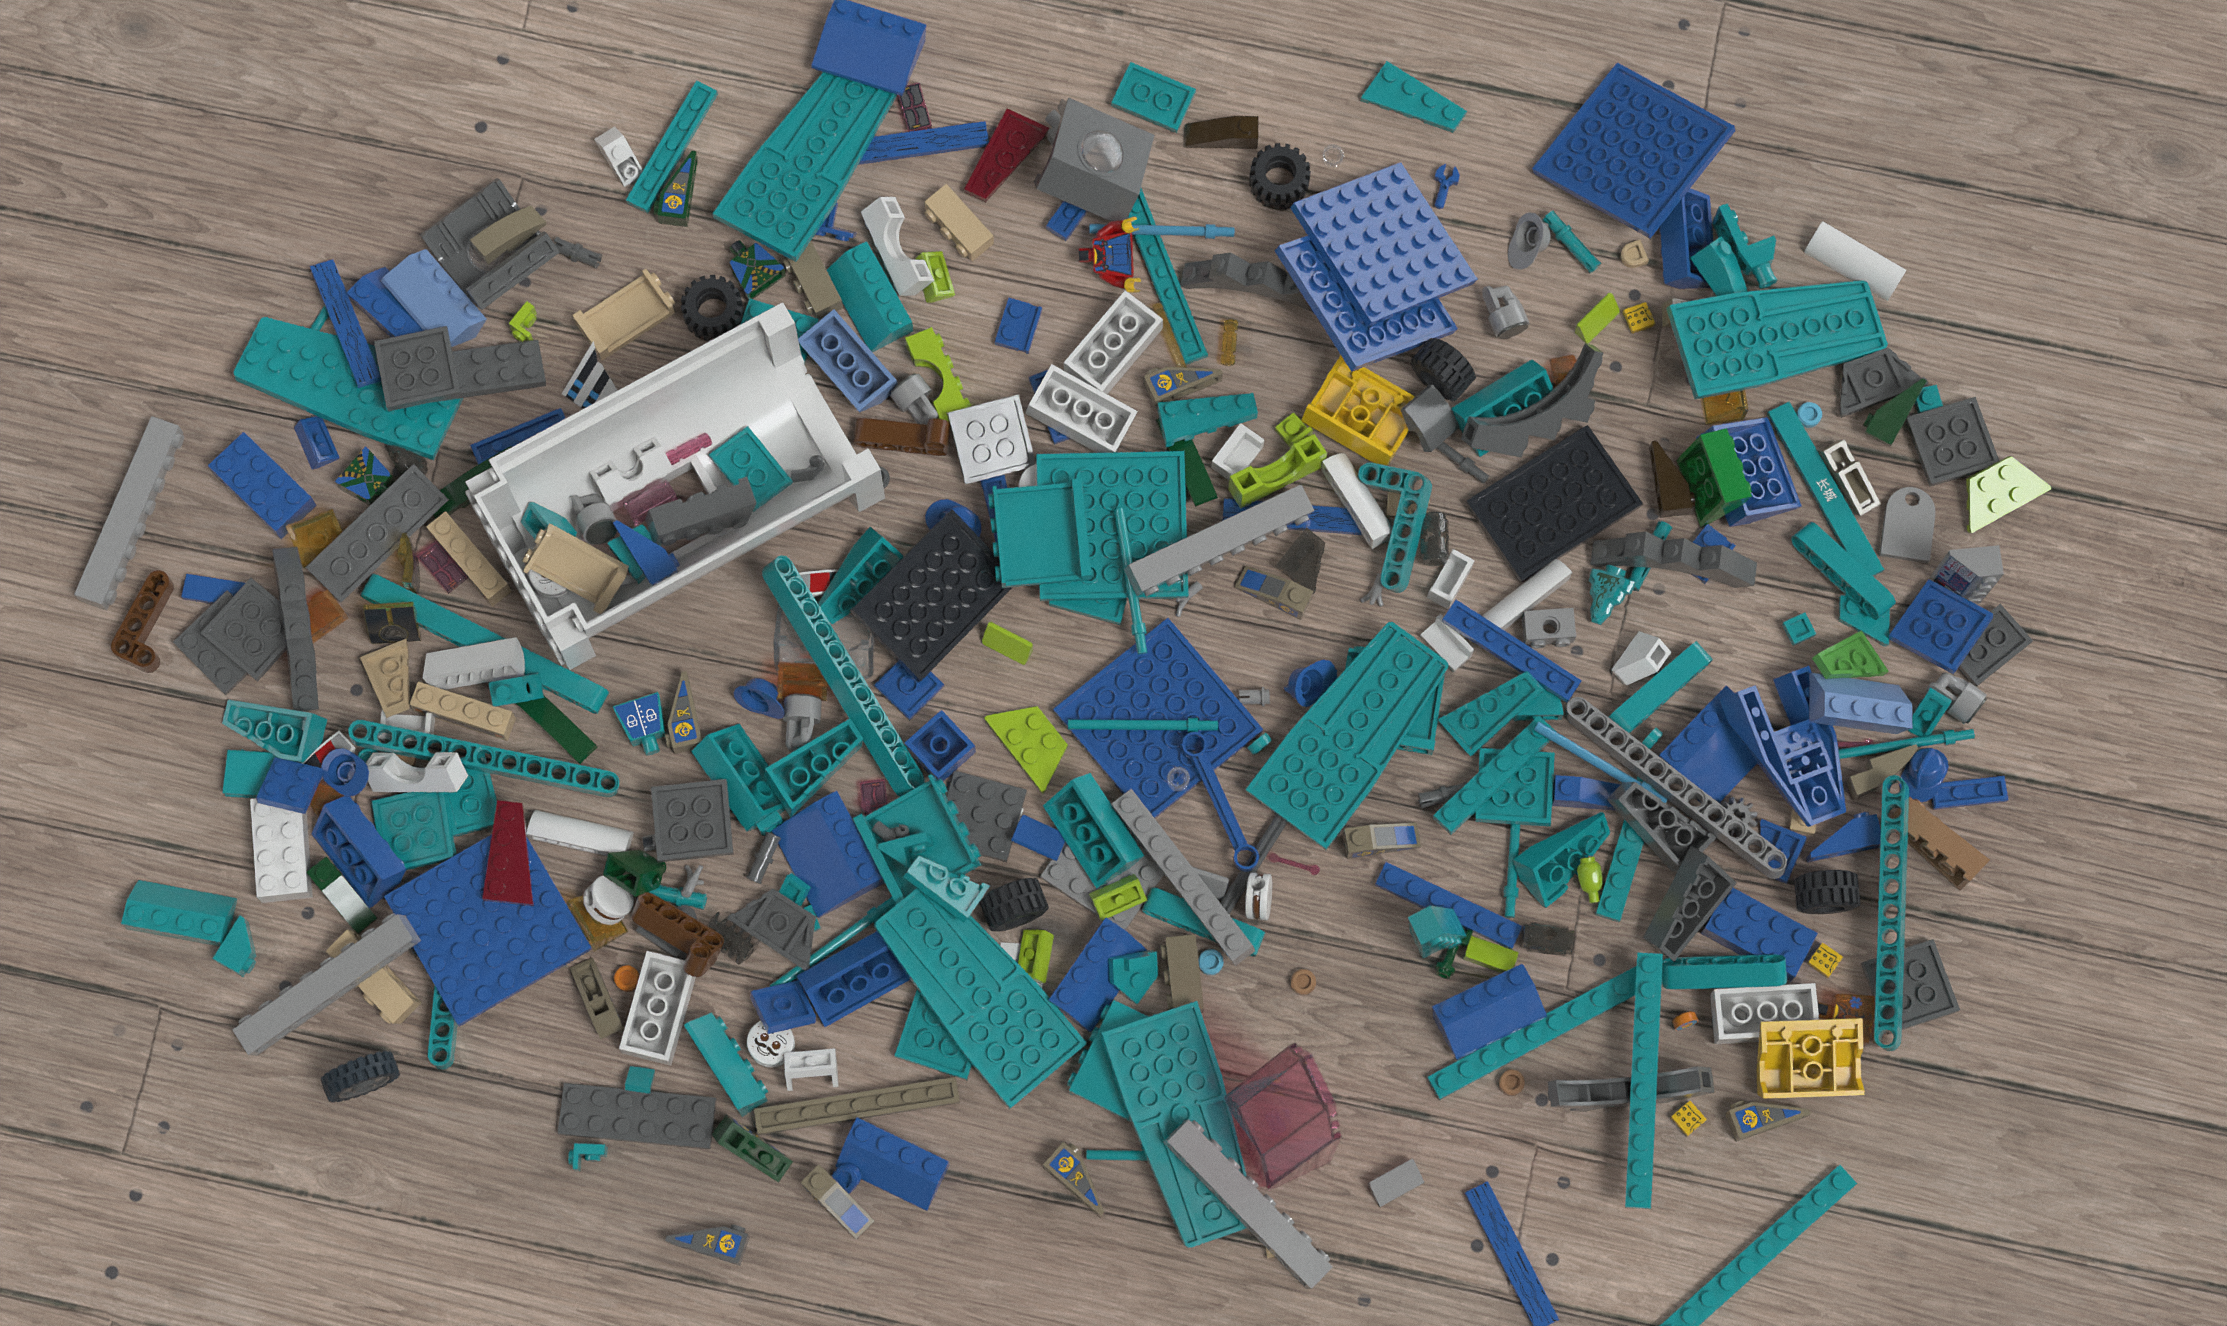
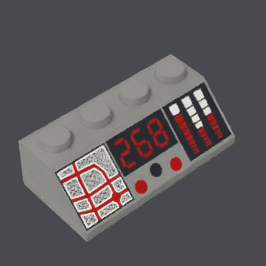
M1997 545L1949 550L1931 574L1930 580L1975 604H1979L2004 575L2000 547Z

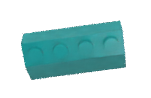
M867 241L846 251L827 269L846 311L864 343L872 353L913 332L912 320Z
M1531 359L1452 407L1451 410L1457 419L1459 429L1463 433L1469 416L1492 418L1516 413L1537 403L1553 391L1554 388L1546 369ZM1473 448L1479 457L1490 452Z
M740 723L708 734L691 751L711 781L727 780L729 807L746 832L756 829L758 822L776 810L779 814L786 811L764 778L765 768L769 765Z
M1091 773L1072 779L1043 805L1096 889L1130 869L1145 856Z
M138 880L126 901L121 924L128 930L220 947L231 929L237 898Z
M709 1013L684 1024L688 1034L741 1117H744L768 1101L765 1096L768 1093L767 1088L761 1079L756 1082L751 1073L755 1071L747 1058L742 1060L738 1052L741 1048L734 1037L729 1039L724 1031L728 1028L720 1016L715 1018L712 1013Z

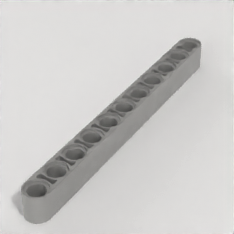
M1581 697L1569 700L1566 717L1571 725L1639 778L1651 785L1657 792L1668 798L1670 802L1715 835L1765 876L1777 879L1784 874L1787 859L1783 852L1587 700ZM1574 708H1581L1584 711V713L1581 715H1575L1571 712V710H1573ZM1593 723H1600L1603 725V728L1601 730H1594L1591 728V725ZM1619 738L1623 743L1617 746L1613 745L1610 740ZM1633 753H1638L1643 758L1641 760L1634 761L1630 758V755ZM1653 768H1658L1662 771V774L1653 776L1649 771ZM1676 783L1679 784L1682 787V789L1679 791H1672L1669 788V785ZM1698 799L1702 804L1694 807L1688 801ZM1717 814L1721 817V820L1719 822H1712L1708 816ZM1736 829L1741 833V836L1737 838L1731 837L1728 832ZM1750 845H1757L1761 848V851L1752 853L1748 847ZM1776 860L1781 864V867L1777 869L1771 868L1768 862Z

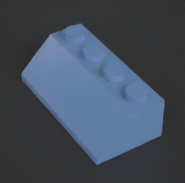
M427 249L409 255L381 279V282L424 331L447 326L452 347L476 338L487 320Z
M835 309L798 338L799 344L859 413L881 404L898 385L893 375Z
M1810 673L1809 722L1890 734H1899L1912 729V703L1899 685L1852 678L1825 679L1823 674Z

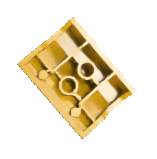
M1340 355L1315 398L1306 407L1301 421L1372 463L1388 466L1409 432L1401 409L1415 396L1365 367L1351 372Z
M1863 1019L1760 1022L1757 1058V1095L1763 1099L1865 1095L1861 1080Z

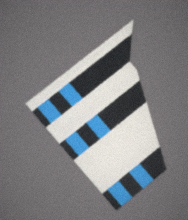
M594 341L562 392L565 397L582 409L618 391L602 364L597 360Z

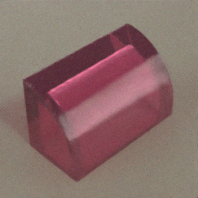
M665 479L622 504L636 526L645 521L649 509L678 499L673 488Z

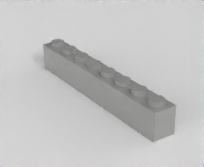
M151 416L74 595L79 601L106 611L109 605L115 602L118 584L123 582L127 573V563L135 556L137 540L143 536L146 529V519L148 515H152L155 509V498L164 488L165 475L174 465V454L177 448L180 449L183 444V431L178 425Z
M1299 485L1131 563L1124 571L1136 595L1139 596L1145 593L1147 597L1159 591L1158 586L1164 583L1170 586L1181 580L1179 576L1188 573L1189 576H1192L1202 571L1201 566L1207 563L1213 566L1223 561V556L1230 552L1232 556L1246 550L1244 546L1253 543L1256 546L1266 541V536L1271 533L1277 536L1287 531V526L1294 522L1296 526L1310 520L1308 516L1314 512V509L1302 485Z
M1130 789L1112 803L1114 810L1232 963L1236 966L1255 952L1251 942L1134 791Z
M399 914L387 916L382 920L383 924L377 929L371 928L361 935L362 939L354 944L352 942L341 949L342 953L337 957H330L320 964L321 968L317 971L304 974L299 979L300 983L294 987H286L280 991V997L260 1005L258 1008L260 1011L238 1021L239 1025L232 1030L246 1053L258 1056L419 943L421 940L407 917Z
M1190 1120L1183 1121L1163 1143L1306 1289H1312L1332 1268L1329 1263V1256L1321 1249L1317 1251L1310 1244L1312 1239L1304 1231L1298 1232L1292 1226L1294 1224L1292 1218L1285 1212L1281 1214L1275 1208V1201L1267 1194L1263 1196L1256 1189L1258 1184L1250 1176L1244 1177L1239 1171L1241 1168L1239 1164L1231 1157L1227 1159L1220 1152L1222 1147L1214 1139L1209 1141L1202 1134L1204 1129L1195 1120L1192 1122Z

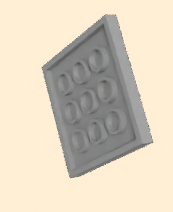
M1124 823L1145 855L1127 871L1096 889L1065 841L1058 860H1051L1040 878L1099 917L1089 896L1090 893L1135 874L1147 898L1150 888L1157 886L1164 873ZM1145 902L1108 919L1126 930Z

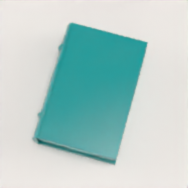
M229 749L227 751L223 794L226 797L255 799L276 756L271 752Z

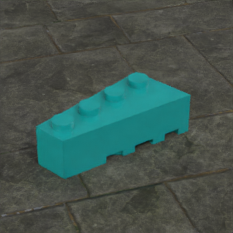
M851 719L844 721L765 768L764 778L790 818L862 747L864 738Z
M1428 906L1408 917L1411 936L1423 959L1441 949H1452L1462 944L1460 939L1467 936L1454 909Z

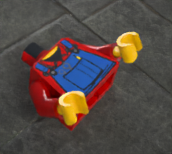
M1136 217L1111 221L1097 231L1096 236L1093 237L1092 248H1079L1080 263L1093 262L1094 273H1098L1100 279L1114 287L1125 289L1129 293L1140 292V290L1134 288V282H1141L1140 278H1131L1134 276L1132 232L1139 230V228L1132 227L1131 221L1137 220Z

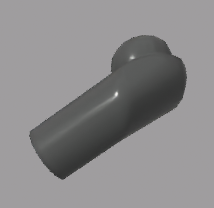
M819 455L812 456L809 459V467L792 470L791 479L793 483L813 480L824 470L825 463L822 462V457Z
M878 821L872 828V831L886 842L909 836V829L904 824L889 829L881 821Z

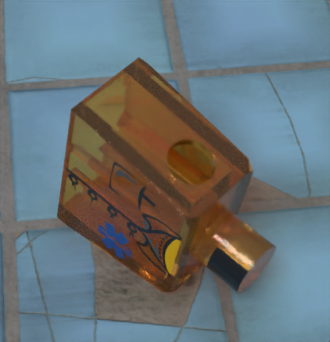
M1836 994L1832 998L1831 1005L1817 1002L1819 1018H1862L1863 1047L1869 1043L1875 1014V996Z

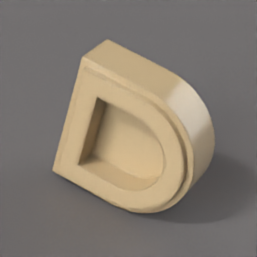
M1641 240L1626 244L1621 251V261L1629 268H1637L1649 262Z

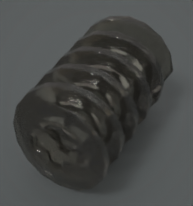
M718 911L707 926L724 938L720 952L725 953L728 951V958L733 959L736 957V963L740 965L751 957L757 949L760 940L752 944V934L743 938L745 929L742 928L736 933L735 928L737 924L733 923L729 927L726 926L729 918L725 917L719 921L720 912Z

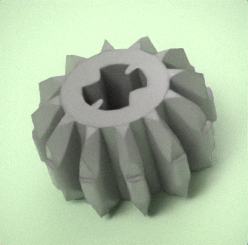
M1730 797L1729 804L1725 801L1721 802L1723 807L1732 814H1735L1736 817H1740L1741 821L1749 827H1756L1757 822L1753 818L1757 816V812L1749 811L1753 806L1752 803H1749L1747 806L1743 805L1745 800L1742 797L1738 803H1736L1734 797ZM1721 817L1717 818L1714 822H1719ZM1732 829L1728 833L1731 837H1733L1734 833L1736 837L1741 836V833L1736 829Z

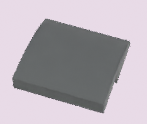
M1428 385L1401 409L1408 430L1417 432L1424 452H1432L1459 428L1457 419L1450 406L1433 385Z

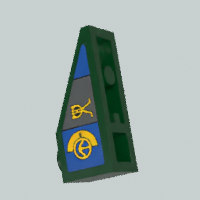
M697 151L689 153L662 190L660 200L655 201L654 215H657L659 224L688 227L698 165Z
M727 1114L712 1133L718 1144L778 1183L793 1163L786 1155Z

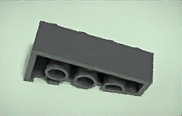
M1623 782L1607 799L1672 872H1678L1691 846L1703 852L1717 838L1712 833L1705 831L1693 820H1689L1680 814L1675 808L1662 802L1660 798L1636 782Z
M1691 846L1643 938L1657 951L1675 961L1737 882L1709 856Z

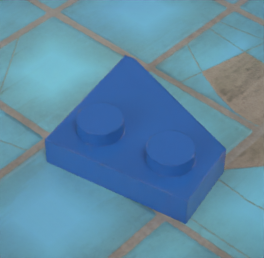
M1761 819V836L1786 856L1785 872L1776 880L1787 884L1807 837ZM1776 860L1768 862L1771 868L1777 869L1781 867V864Z

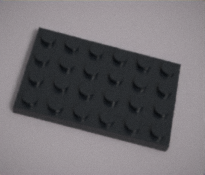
M1586 425L1471 497L1465 504L1521 583L1555 559L1558 560L1642 507L1643 502L1591 428Z
M951 509L872 587L850 612L917 682H921L1013 587L1002 588L1001 581H996L995 567L1000 566L999 558L994 557V553Z

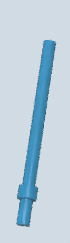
M1090 224L1089 234H1097V231L1107 224ZM1206 224L1205 227L1132 225L1133 228H1139L1138 231L1132 232V235L1205 236V239H1215V236H1235V227H1215V224Z
M1539 721L1534 727L1536 732L1621 783L1636 782L1666 803L1668 798L1651 789L1652 786L1644 781L1639 782Z

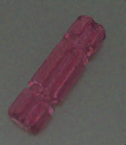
M703 433L698 436V439H692L678 446L677 450L672 449L667 452L666 456L671 465L680 462L679 459L682 458L684 460L701 451L702 447L705 449L711 446L712 440L707 433Z

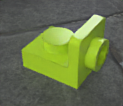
M528 301L525 302L509 322L512 331L511 335L520 342L533 340L531 333L525 328H530L534 324L537 312L535 306Z
M1294 412L1275 427V431L1290 448L1293 444L1313 435V429L1310 426L1307 428Z

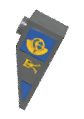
M731 1224L730 1228L722 1226L668 1235L665 1241L674 1246L741 1266L750 1236L745 1233V1228Z

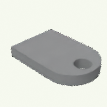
M1905 487L1897 490L1889 498L1885 506L1879 556L1929 563L1936 511L1933 500L1926 492L1914 487ZM1914 495L1918 500V504L1916 506L1908 505L1905 501V496Z

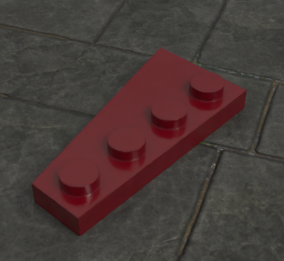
M1007 108L967 182L964 193L987 202L1045 138L1050 128Z
M497 800L483 892L484 901L534 906L523 803Z

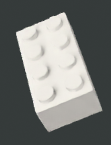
M1125 290L1065 360L1064 371L1108 394L1163 329V319Z
M1051 364L1029 403L1025 414L1097 453H1115L1138 411Z
M257 798L250 799L257 898L262 903L313 898L312 880L306 873L311 869L307 811L305 814L259 804Z
M649 951L646 952L619 1047L622 1054L672 1065L696 977L690 976L684 971L683 964L685 960Z
M1815 983L1777 987L1714 989L1710 994L1715 1044L1759 1042L1760 1022L1819 1020Z

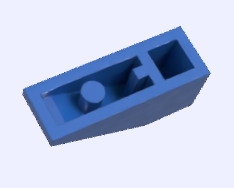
M616 520L613 522L615 529L651 587L678 572L677 567L680 564L673 553L668 555L663 547L620 521Z
M1556 775L1553 780L1552 806L1616 810L1607 799L1621 784L1584 777Z
M1863 812L1854 815V819L1850 820L1806 857L1807 863L1880 848L1881 828L1877 814L1869 815V812Z

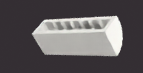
M1823 221L1804 251L1805 254L1852 281H1867L1871 292L1886 301L1889 300L1906 272V269Z
M1344 453L1336 454L1323 460L1321 471L1344 507L1349 511L1371 549L1390 540L1392 525L1367 486L1359 479L1358 472L1347 455Z
M1555 559L1482 616L1501 629L1506 630L1522 617L1524 611H1530L1570 579L1572 571L1564 563Z
M517 637L426 653L423 679L428 685L445 690L524 676L525 661L523 650Z
M539 810L533 812L527 829L529 839L608 856L610 852L629 851L634 834L633 831Z

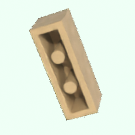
M947 184L924 201V214L930 222H936L941 227L940 232L947 240H953L957 245L955 246L962 257L965 258L967 256L971 261H974L994 244L992 233Z

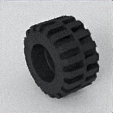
M1275 143V147L1265 146V151L1260 150L1257 153V158H1253L1250 168L1249 185L1252 186L1251 192L1253 195H1257L1256 200L1259 203L1264 201V206L1268 208L1270 205H1274L1275 210H1279L1280 206L1288 209L1291 203L1293 204L1299 201V198L1303 199L1309 187L1311 171L1309 162H1306L1305 154L1299 155L1300 149L1297 147L1290 149V144L1286 143L1285 147H1281L1280 143ZM1274 168H1284L1293 175L1294 179L1288 184L1276 185L1268 180L1266 173Z
M704 275L700 277L699 282L693 280L691 282L692 287H686L684 290L685 296L682 295L681 311L688 330L691 333L694 332L697 338L700 339L703 336L705 341H710V338L715 339L741 324L744 309L738 288L734 287L733 282L730 280L726 282L725 277L720 276L719 279H716L715 275H710L709 279H705ZM710 299H719L727 305L721 315L713 318L704 317L698 311L700 306Z
M1430 338L1410 360L1411 367L1419 380L1426 387L1433 385L1444 399L1449 401H1456L1476 379L1475 371L1469 361L1452 345L1437 338Z
M1847 870L1815 871L1802 874L1794 879L1796 908L1799 912L1805 914H1833L1850 911L1860 906L1858 875L1854 872Z
M1023 878L1002 885L987 893L979 902L990 931L995 932L1006 931L1027 924L1042 916L1049 909L1040 883L1036 878Z

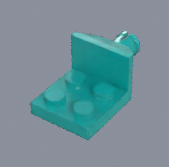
M1728 203L1719 206L1712 225L1718 238L1722 236L1725 242L1730 245L1732 252L1736 256L1741 273L1747 276L1753 274L1760 289L1774 285L1778 281L1771 269L1776 246L1775 236L1747 245L1748 238L1746 233L1741 231L1737 224L1738 217L1736 212L1730 209Z

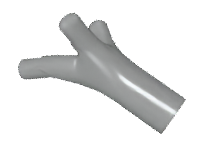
M1381 573L1377 574L1374 585L1369 593L1360 599L1362 603L1370 599L1369 604L1373 605L1377 599L1379 607L1384 605L1381 597L1383 588L1380 580Z
M1198 581L1188 587V598H1176V601L1179 602L1176 613L1177 617H1181L1182 610L1189 599L1203 589Z
M689 865L685 866L687 881L681 892L684 897L689 898L695 886L704 884L703 880H698L703 869L702 865H699L694 873Z

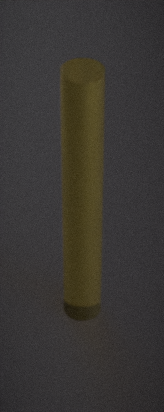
M1157 303L1152 307L1154 312L1163 319L1162 332L1176 367L1187 368L1161 303Z

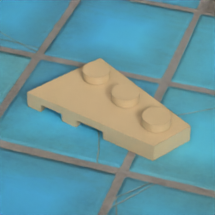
M407 639L360 657L386 718L410 709L409 648Z

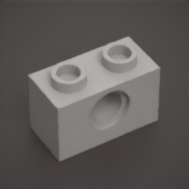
M1574 608L1524 611L1522 615L1524 644L1531 645L1533 649L1546 647V644L1566 647L1570 643H1574L1576 638ZM1543 626H1553L1555 629V633H1546L1543 630Z

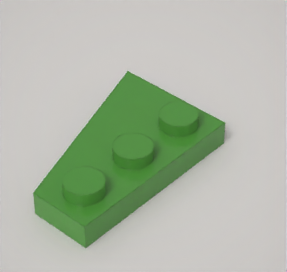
M1862 630L1825 649L1812 658L1825 679L1884 676L1889 672Z

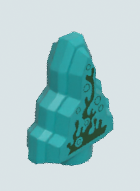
M1607 565L1605 570L1591 569L1589 581L1592 584L1590 595L1593 598L1590 608L1591 622L1601 625L1611 615L1614 606L1621 604L1625 596L1632 593L1636 582L1625 578V570L1612 565Z

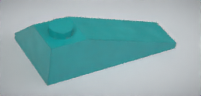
M1722 236L1691 257V260L1716 296L1748 292L1736 256Z
M1600 812L1530 846L1513 860L1520 881L1542 907L1547 908L1569 888L1567 883L1574 874L1578 876L1577 867L1580 864V858L1593 856L1611 832L1605 814Z

